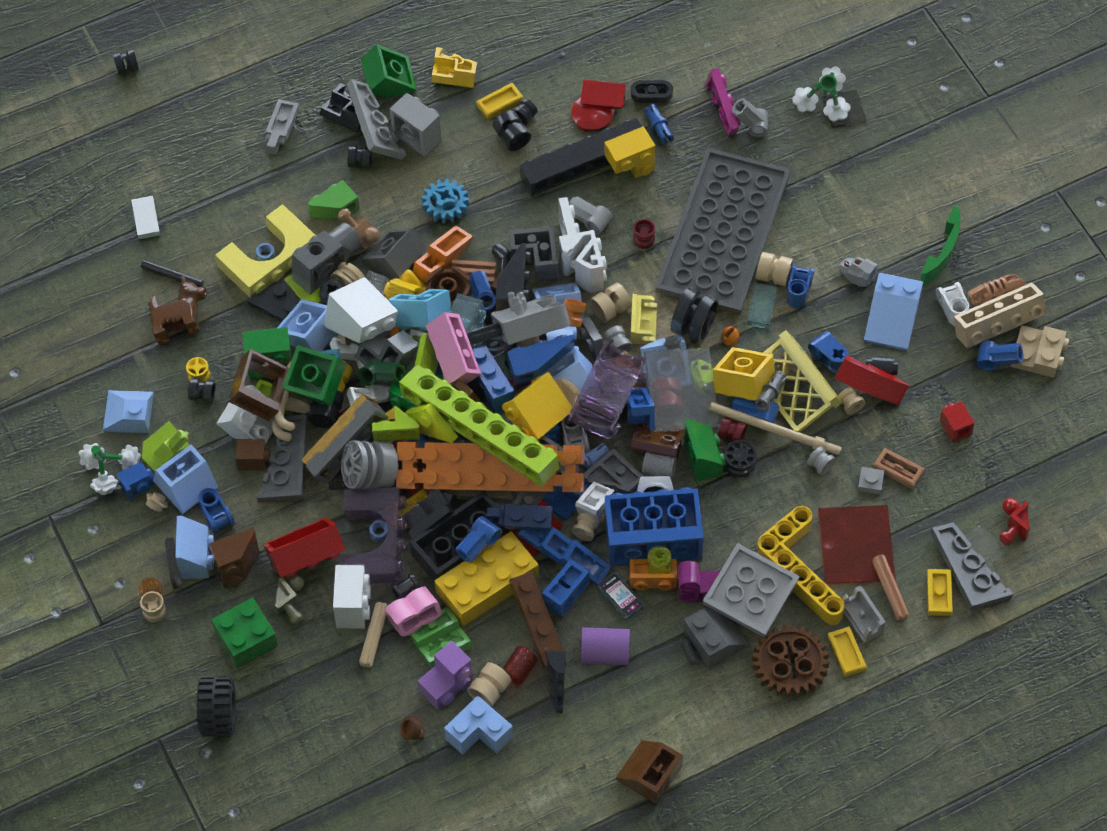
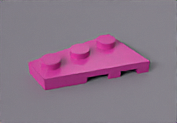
M719 68L710 70L705 86L707 90L712 89L711 99L714 105H719L720 107L718 113L727 135H734L737 133L741 123L740 119L732 113L734 102L731 94H727L725 88L727 86L724 74H720Z

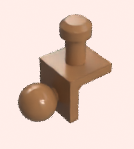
M342 209L338 213L339 220L352 226L358 233L362 242V249H366L371 243L378 241L379 231L372 227L366 218L354 220L350 216L351 212L348 209Z

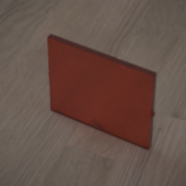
M888 505L818 508L825 584L881 582L873 564V558L879 555L885 556L896 581Z

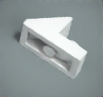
M593 482L576 501L575 507L578 514H591L600 522L605 507V496L614 493L615 490Z

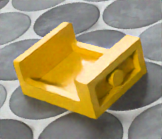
M549 372L533 379L530 386L514 399L502 405L506 417L511 420L513 425L519 427L527 436H533L536 439L542 437L574 410Z

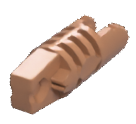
M1016 274L1000 277L968 291L969 302L972 306L981 305L1025 286L1026 283L1021 278H1018Z

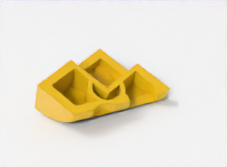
M436 47L431 82L473 88L477 62L464 59L457 54L447 56L442 54V48Z

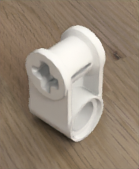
M959 282L943 289L941 287L936 288L937 300L943 308L949 323L955 326L954 316L969 310V303L963 293V289Z

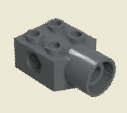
M341 223L329 233L324 230L320 234L314 235L308 243L297 248L292 254V280L310 295L318 288L321 289L327 281H331V274L338 270L337 268L341 262L347 263L349 256L362 246L361 239L355 229L347 223Z

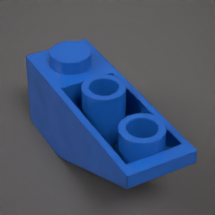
M560 335L550 341L545 342L541 340L531 346H518L508 351L507 362L514 384L529 382L543 375L574 348V335Z

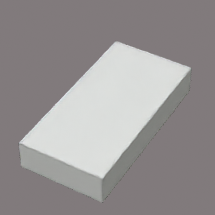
M153 196L132 199L138 239L160 236Z

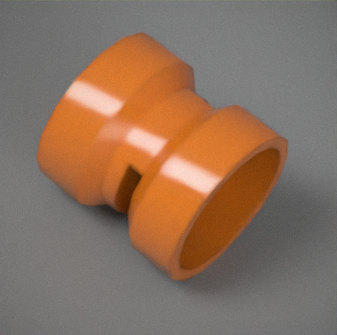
M565 299L564 302L570 326L581 327L583 321L581 316L586 309V304L578 300Z

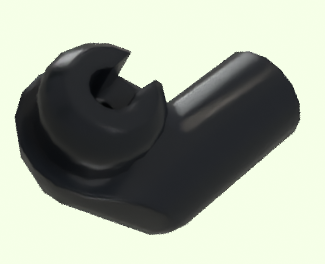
M495 244L492 247V254L500 261L499 272H501L511 260V252L503 244Z

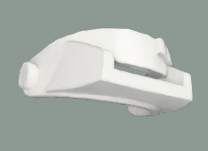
M669 476L641 477L637 491H644L648 487L658 486L668 491L674 490Z

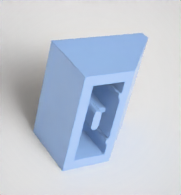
M577 348L567 353L545 372H549L554 380L567 379L574 383L581 392L582 402L591 398V396L599 391L592 363Z
M189 445L155 471L153 479L154 483L182 514L199 503L198 496L203 489H218V485L206 460L192 445Z

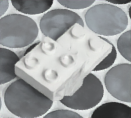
M567 197L559 198V224L562 236H559V253L563 275L569 276L575 272L576 284L590 293L603 291L604 281H607L605 271L607 264L605 256H601V240L596 238L594 230L580 232L578 223L574 222V206L569 205Z

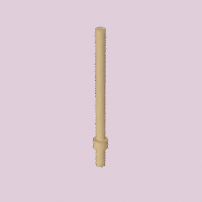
M711 402L709 408L711 412L812 446L814 450L822 446L827 452L839 456L842 448L826 442L824 438L818 436L814 438Z

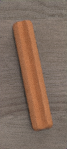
M879 555L874 557V567L896 619L900 621L908 618L909 612L885 556Z

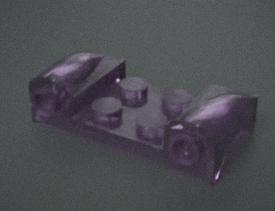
M605 340L567 420L608 440L611 435L616 437L621 426L617 422L637 381L642 383L647 372L643 369L647 358L627 355L614 347L610 341Z

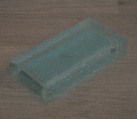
M755 283L747 325L769 329L777 287Z

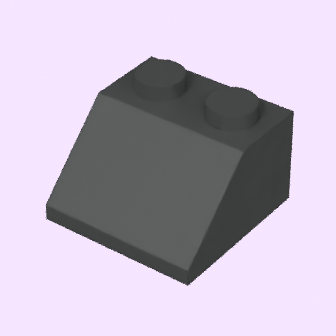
M412 228L392 229L376 243L362 260L388 278H400L415 261L423 256L422 253L427 249V246Z
M704 608L684 619L683 632L690 639L693 647L708 668L749 646L734 622L711 608Z

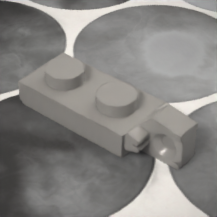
M278 99L266 129L265 141H268L269 154L276 155L280 144L284 145L287 141L300 109L299 103Z

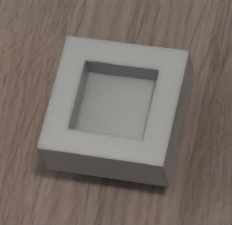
M862 467L858 491L881 495L885 470Z

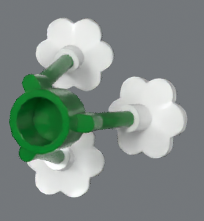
M836 66L831 69H823L819 83L815 84L813 89L810 87L805 89L797 88L795 96L792 98L793 104L797 105V109L800 112H805L806 110L812 112L816 108L815 104L819 99L815 94L818 90L825 95L831 94L833 99L827 101V106L823 112L826 116H829V120L832 122L838 119L845 120L848 116L847 113L851 110L850 104L846 103L844 98H837V91L843 88L842 83L845 82L846 77L841 73L840 68Z

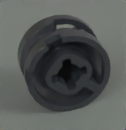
M744 440L731 442L725 449L726 466L724 467L728 473L736 477L749 475L756 466L757 452L755 447Z

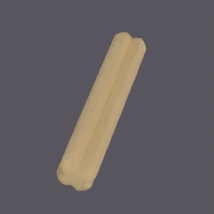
M377 602L375 604L359 660L362 667L370 668L373 665L387 615L385 609L388 605L386 603Z

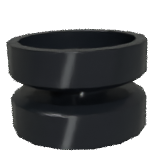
M690 286L687 287L675 308L670 331L681 336L688 333L690 340L701 344L706 339L714 323L719 307V298L710 294L702 297L700 290Z

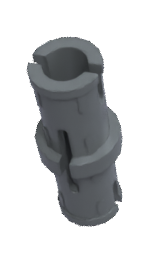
M775 371L770 381L764 384L762 393L755 401L758 409L767 410L771 402L779 396L780 389L787 380L783 372Z

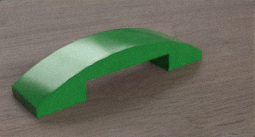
M954 205L946 221L944 234L949 235L939 257L936 258L930 255L921 272L920 281L923 282V286L941 274L953 257L960 230L959 206Z

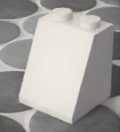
M364 277L329 294L324 326L357 343H361L395 327L398 310Z

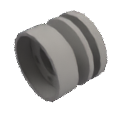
M357 440L347 443L342 453L341 473L343 481L348 488L386 490L394 485L398 471V457L392 443L389 441H373L369 443L368 441Z

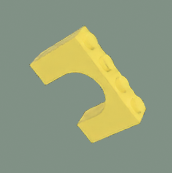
M283 204L266 216L268 229L285 245L283 251L277 257L268 261L252 260L233 242L215 254L217 267L249 297L260 293L273 282L279 281L285 273L292 269L293 252L308 243L315 235Z

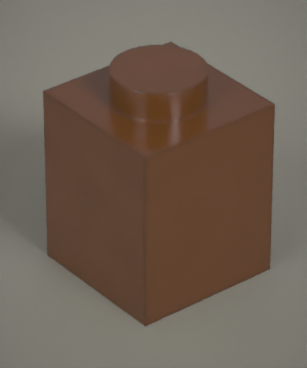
M237 439L236 464L238 470H265L266 462L270 460V448H266L265 439Z

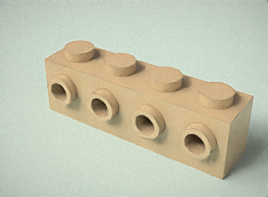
M1029 283L955 315L956 337L966 348H970L1045 315L1044 294L1033 283Z

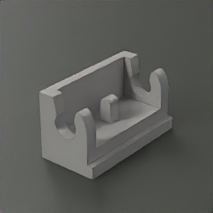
M861 585L855 588L852 596L848 597L845 594L842 597L844 602L843 614L863 644L884 634L886 622Z

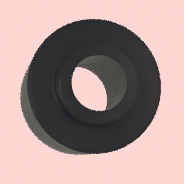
M872 356V358L866 359V365L871 364L892 376L898 375V362H894V357Z

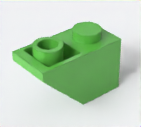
M342 180L337 184L331 185L328 190L314 196L308 202L309 215L312 218L339 220L338 213L342 209H348L351 214L360 209L359 198Z

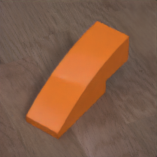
M454 226L429 245L428 252L414 262L413 273L420 281L426 284L431 272L440 267L447 269L452 265V259H458L472 241L473 236L458 226Z

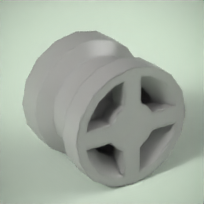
M820 446L809 456L807 464L810 467H815L817 473L822 476L832 468L836 458L826 454V450Z

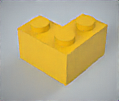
M644 126L604 142V155L616 174L631 170L634 177L637 178L655 171V144Z

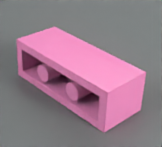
M444 312L426 325L429 339L433 344L436 358L443 372L444 380L448 381L451 386H454L459 379L468 384L481 375L459 314Z

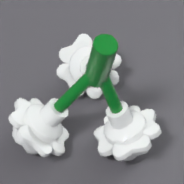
M97 443L92 445L85 444L83 446L84 450L79 451L80 465H85L87 470L92 468L100 470L98 478L92 480L90 487L101 495L112 493L119 483L118 480L114 479V476H108L107 471H105L104 463L106 459L118 460L120 464H123L122 470L139 463L141 459L138 448L127 445L118 455L104 454L105 450L100 448Z

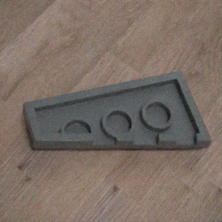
M307 415L284 416L287 421L295 424L293 431L282 428L283 431L292 435V440L286 442L277 437L275 451L271 454L268 471L264 474L262 480V489L257 495L258 502L303 499L306 465L301 459L307 452L309 422Z

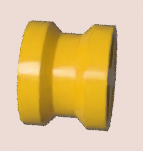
M195 357L187 362L186 370L189 381L192 378L200 379L201 382H206L210 379L209 366L205 359Z

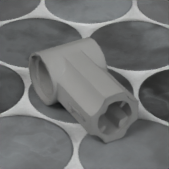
M744 98L737 100L736 104L732 106V113L748 126V133L751 136H765L768 130V112L761 108H755Z
M578 196L573 197L569 202V205L574 206L575 218L583 222L589 231L594 230L596 235H599L613 218L612 213L604 206L599 205L595 207Z

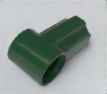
M379 359L373 360L358 371V378L365 386H371L375 383L399 384V381L406 375L405 366H402L401 363H387Z

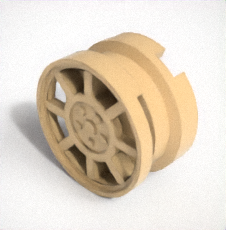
M341 262L337 268L338 270L331 274L330 279L331 281L338 282L343 288L365 276L351 263L346 265V262Z

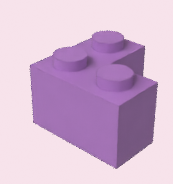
M453 641L434 655L435 666L418 680L419 692L437 710L443 705L447 706L450 704L455 695L461 690H466L473 681L471 659Z

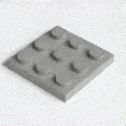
M737 543L705 596L703 604L765 638L797 584L799 576Z

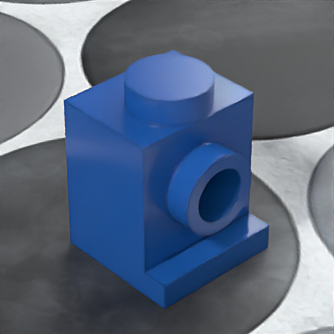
M142 461L117 473L120 486L130 502L134 500V495L142 494L152 487L154 474L150 468H145Z

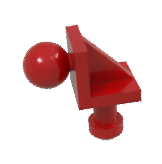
M1008 498L1003 502V511L1010 515L1007 525L1010 529L999 535L1000 541L1004 545H1010L1016 535L1024 541L1028 538L1030 531L1028 519L1029 504L1026 501L1021 506L1014 498Z

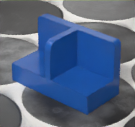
M624 389L623 398L627 404L628 422L630 424L646 423L650 431L655 430V406L647 389Z
M584 482V492L589 488V483ZM556 486V492H547L544 495V502L552 506L553 513L566 521L577 510L575 507L576 501L584 492H562V486Z

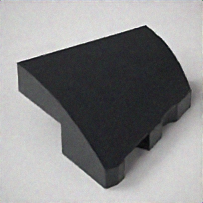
M340 83L332 91L331 98L321 107L319 115L358 132L361 125L352 99L344 91L346 86Z
M547 650V682L550 699L555 711L563 713L566 651Z

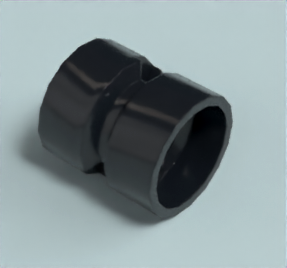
M513 110L500 114L493 122V129L509 151L520 150L531 140L530 131Z
M337 390L332 407L313 401L308 414V421L317 427L330 429L338 420L344 395Z

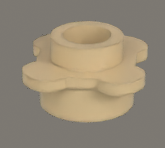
M157 492L153 494L147 493L145 504L149 508L162 512L164 508L168 507L165 496Z

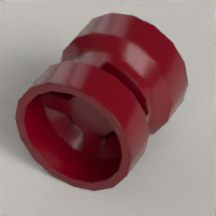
M640 219L633 226V242L638 248L648 249L655 242V225L651 220Z
M725 416L718 431V438L724 440L731 439L732 442L743 440L747 424L743 422L736 423L732 418Z

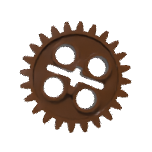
M783 624L781 631L773 627V634L768 632L765 639L759 637V645L754 646L755 654H752V661H754L752 669L757 670L755 673L756 678H762L761 686L769 684L768 692L775 688L777 689V696L783 691L786 694V698H789L790 693L793 692L796 698H799L800 691L807 696L809 688L816 691V683L823 684V677H827L828 670L826 668H829L830 663L827 660L829 652L825 651V643L819 644L820 636L812 637L813 630L804 633V626L800 630H796L795 624H792L791 629H787L786 625ZM785 643L790 645L791 661L794 663L793 671L796 679H793L791 675L790 660L787 659L788 650ZM802 646L805 650L798 651L795 647ZM780 650L782 653L774 654L771 651ZM802 667H806L810 671L802 672L799 669ZM784 671L786 675L780 676L776 672Z

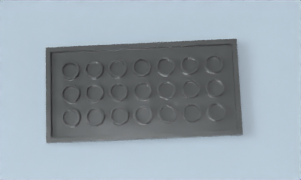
M707 148L657 281L655 292L680 299L685 289L690 286L700 290L702 297L706 294L718 297V309L741 315L761 254L790 177L791 169Z

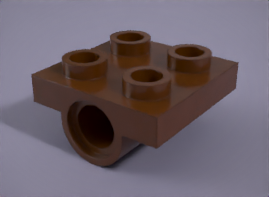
M655 422V430L650 431L646 423H639L632 438V451L646 454L647 451L676 457L677 461L684 439V430L673 425H658Z

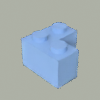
M479 696L444 727L445 740L462 755L478 739L482 740L497 754L513 738V726Z

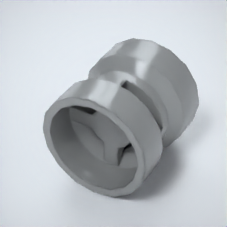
M614 326L603 334V339L610 346V352L614 357L619 356L624 351L629 352L632 349V344L628 338H625L626 333L621 326Z

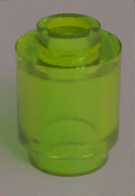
M663 546L652 548L648 553V571L650 574H668L671 570L670 551Z

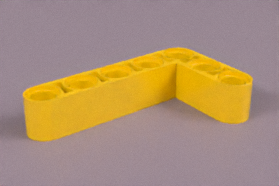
M798 506L758 539L757 554L804 578V581L797 582L792 591L825 623L837 625L843 618V600L789 550L811 529L813 516L811 510L805 506ZM804 519L805 522H799L797 520ZM781 533H788L789 535H788V536H782V535H780V534H781ZM767 546H768V547H771L772 549H771V550H765L763 547H767ZM780 562H787L788 565L783 566V565H781V564H779V563H780ZM813 593H819V594H821L822 596H820V597H815V596H813L812 594H813ZM833 608L838 610V612L833 613L828 611V609Z

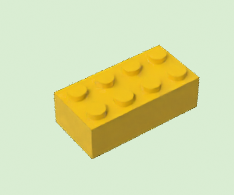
M511 531L498 539L492 546H487L472 563L464 561L434 580L436 594L446 607L451 610L461 626L464 627L514 594L509 583L511 578L533 572L535 580L539 578V565Z

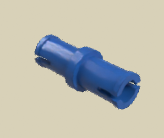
M654 104L650 105L653 111L651 112L648 106L645 108L644 113L651 122L652 130L659 136L661 143L667 145L666 137L671 143L674 140V136L667 126V120L661 116L658 107Z

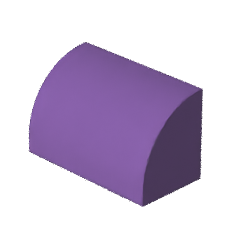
M582 627L581 663L629 665L630 629Z

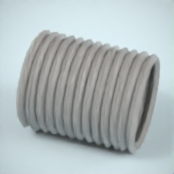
M647 451L644 457L642 474L645 476H669L672 480L676 467V457Z

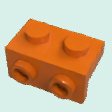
M630 559V588L641 591L648 588H659L664 591L677 588V559Z

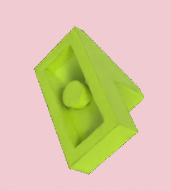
M396 406L394 422L383 420L378 423H372L374 441L420 439L419 424Z

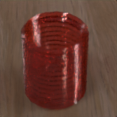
M517 646L502 669L510 676L512 683L522 685L538 662V657L530 649L524 646Z

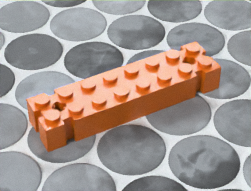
M397 442L398 461L403 462L402 470L397 471L396 488L419 489V483H424V489L556 492V486H562V492H584V474L578 473L579 464H584L585 446L563 445V451H557V445H543L557 453L558 462H561V466H565V471H561V475H558V471H556L540 487L475 443L425 442V448H420V443ZM421 459L422 463H426V468L422 469L423 472H421L420 468H417V464L421 463Z

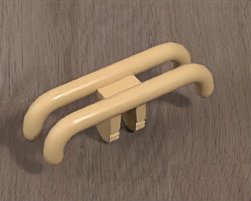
M284 390L280 409L274 415L272 430L279 439L286 442L291 441L292 435L283 431L282 428L288 431L295 429V424L284 418L285 409L298 413H309L310 405L306 402L311 400L291 395Z

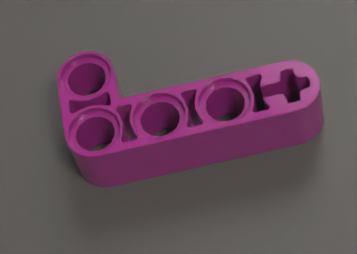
M694 561L680 563L677 574L679 600L683 602H703L720 571H699V564Z

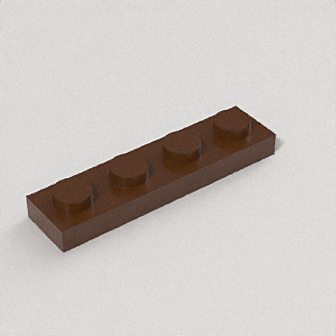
M533 572L511 578L509 583L541 665L545 668L547 667V650L563 651V648Z

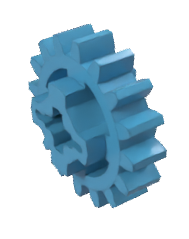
M446 178L445 183H441L438 179L437 185L430 183V190L424 189V196H422L423 211L427 212L428 218L433 216L435 222L438 219H442V223L445 224L446 219H449L453 223L454 217L461 219V212L467 213V206H469L468 191H464L463 184L457 186L456 180L449 183V179Z

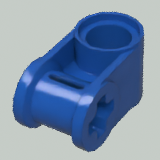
M792 264L787 290V303L791 307L800 308L805 305L809 289L812 285L815 268H810L809 270Z
M825 331L808 343V349L812 356L819 360L831 373L837 374L844 358L848 355L847 349L828 331Z
M213 488L203 489L198 496L200 509L212 533L215 535L218 530L228 525H235L231 512L225 506L218 492ZM208 500H214L212 504H205Z

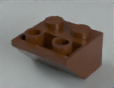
M642 740L615 780L657 804L682 768L683 755L664 743Z

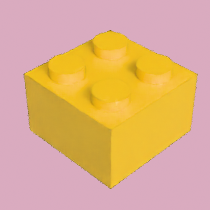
M732 347L713 369L715 393L756 401L763 391L764 384L770 381L775 372L774 355Z

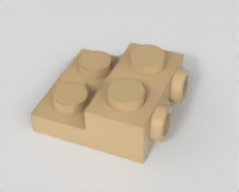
M1021 325L1017 343H1021L1023 347V362L1011 364L1010 367L1054 378L1056 370H1061L1064 357L1060 356L1061 351L1066 352L1069 339L1065 338L1066 331L1044 326V330H1039Z

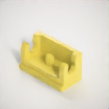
M633 294L631 344H649L656 341L657 303H652L655 302V297Z

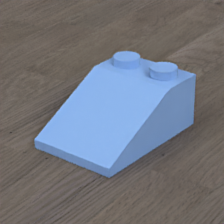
M879 273L863 342L908 351L921 297L922 281Z

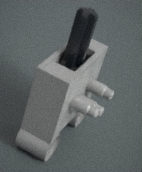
M509 292L507 295L510 308L491 313L492 325L469 331L467 336L471 345L495 337H500L505 343L510 345L554 330L570 326L565 302L557 303L555 295H547L527 302L523 292H518L517 296H515L514 292Z

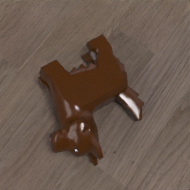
M184 275L181 277L177 301L159 306L156 296H153L147 304L149 306L148 310L151 312L150 320L153 325V334L159 346L170 343L169 337H167L170 330L173 332L174 330L179 331L180 329L187 328L190 336L200 333L197 324V303L206 298V288L197 287L193 282H187Z

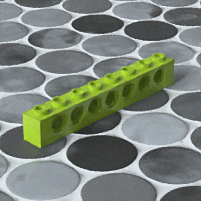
M417 364L399 381L403 397L417 406L432 403L453 430L540 487L559 469L558 455L553 449L544 447L535 437L527 436L516 425H510L499 414H493L482 403L473 401L465 392L458 391L448 381L439 379L430 369H424Z

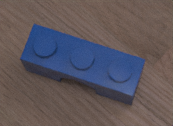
M486 345L472 349L481 375L473 379L475 385L481 383L485 394V401L492 413L503 414L505 411L502 405L515 398L514 389Z

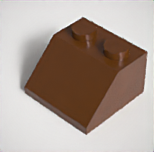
M254 527L209 544L215 568L224 588L236 586L246 580L260 553Z

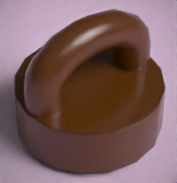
M416 716L404 717L400 725L402 737L407 740L422 739L425 731L420 718Z

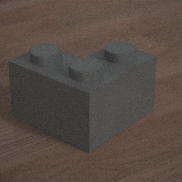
M553 227L509 231L511 258L521 243H526L527 252H531V262H534L536 280L558 278Z
M404 330L389 339H386L380 333L374 338L362 342L354 357L364 366L373 360L379 359L387 363H401L402 366H405L406 370L419 347V343Z

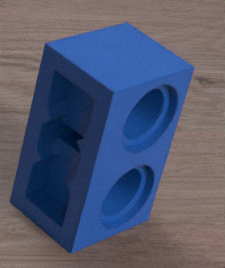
M570 559L542 592L546 608L562 618L589 586V571Z

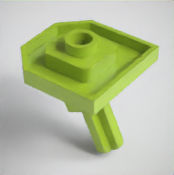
M168 421L142 443V461L155 474L159 467L190 445L187 442L189 440V433L183 430L178 431Z

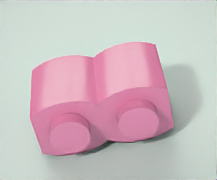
M426 587L413 590L405 598L392 602L385 609L388 620L401 636L410 635L422 625L433 622L442 614L438 601Z

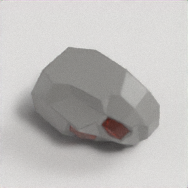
M860 257L846 258L839 264L843 276L848 281L861 287L869 286L878 268V264L867 258L862 259Z

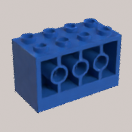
M686 487L671 491L661 489L656 492L636 491L632 494L612 493L605 496V526L609 565L611 567L630 565V559H677V562L702 560L703 530L698 488L691 489Z

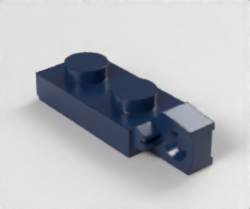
M506 504L500 505V508H487V519L491 522H498V526H502L504 529L550 532L553 508L552 506Z

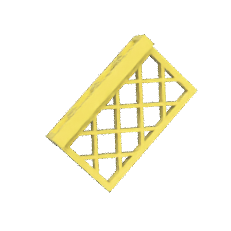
M785 330L779 335L780 339L763 353L774 355L775 351L782 346L785 350L784 360L774 359V363L783 364L782 372L785 375L788 364L798 367L796 377H785L787 380H795L794 392L783 391V385L779 396L773 401L779 405V411L793 430L801 432L831 407L834 406L836 408L843 402L794 337ZM800 381L810 383L809 393L798 392ZM783 395L793 396L791 407H783L781 405ZM798 396L808 397L806 409L796 408ZM813 398H821L825 404L818 410L811 409ZM795 412L805 413V419L797 426L794 422Z

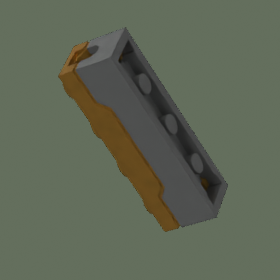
M362 393L301 460L315 478L328 484L341 470L342 453L347 443L353 440L368 441L373 436L372 423L387 420L389 417L374 399Z

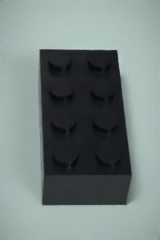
M482 491L409 541L411 555L433 581L464 562L456 553V547L468 536L474 522L479 517L484 516L487 518V508H499L485 491ZM498 526L502 530L499 539L513 530Z

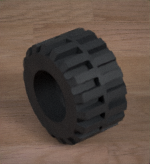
M231 676L201 677L198 683L197 724L202 737H231L234 733L236 725V689Z

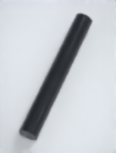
M143 260L141 263V268L181 282V277L184 275L187 282H193L197 287H203L204 285L203 280L147 260Z

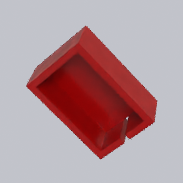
M327 517L263 543L272 569L280 577L284 576L285 578L296 575L297 571L302 568L310 569L319 565V561L326 558L328 560L335 559L341 555L340 552L346 550L336 524Z

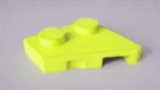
M432 403L417 406L405 412V414L419 424L421 434L449 443H453L458 437Z

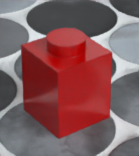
M962 401L956 404L950 403L941 410L940 422L952 442L973 434L975 422Z

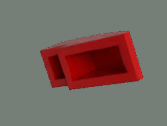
M848 355L844 358L835 379L853 388L900 405L910 385L871 364L866 365Z

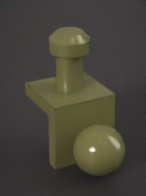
M299 574L289 577L287 582L283 577L279 579L274 608L276 615L285 610L291 618L290 622L295 625L299 624L304 617L292 605L296 602L297 596L294 591H299L304 586V579Z

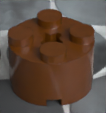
M440 267L430 273L426 281V291L429 289L449 290L451 313L463 314L471 304V289L467 274L457 267H452V269Z

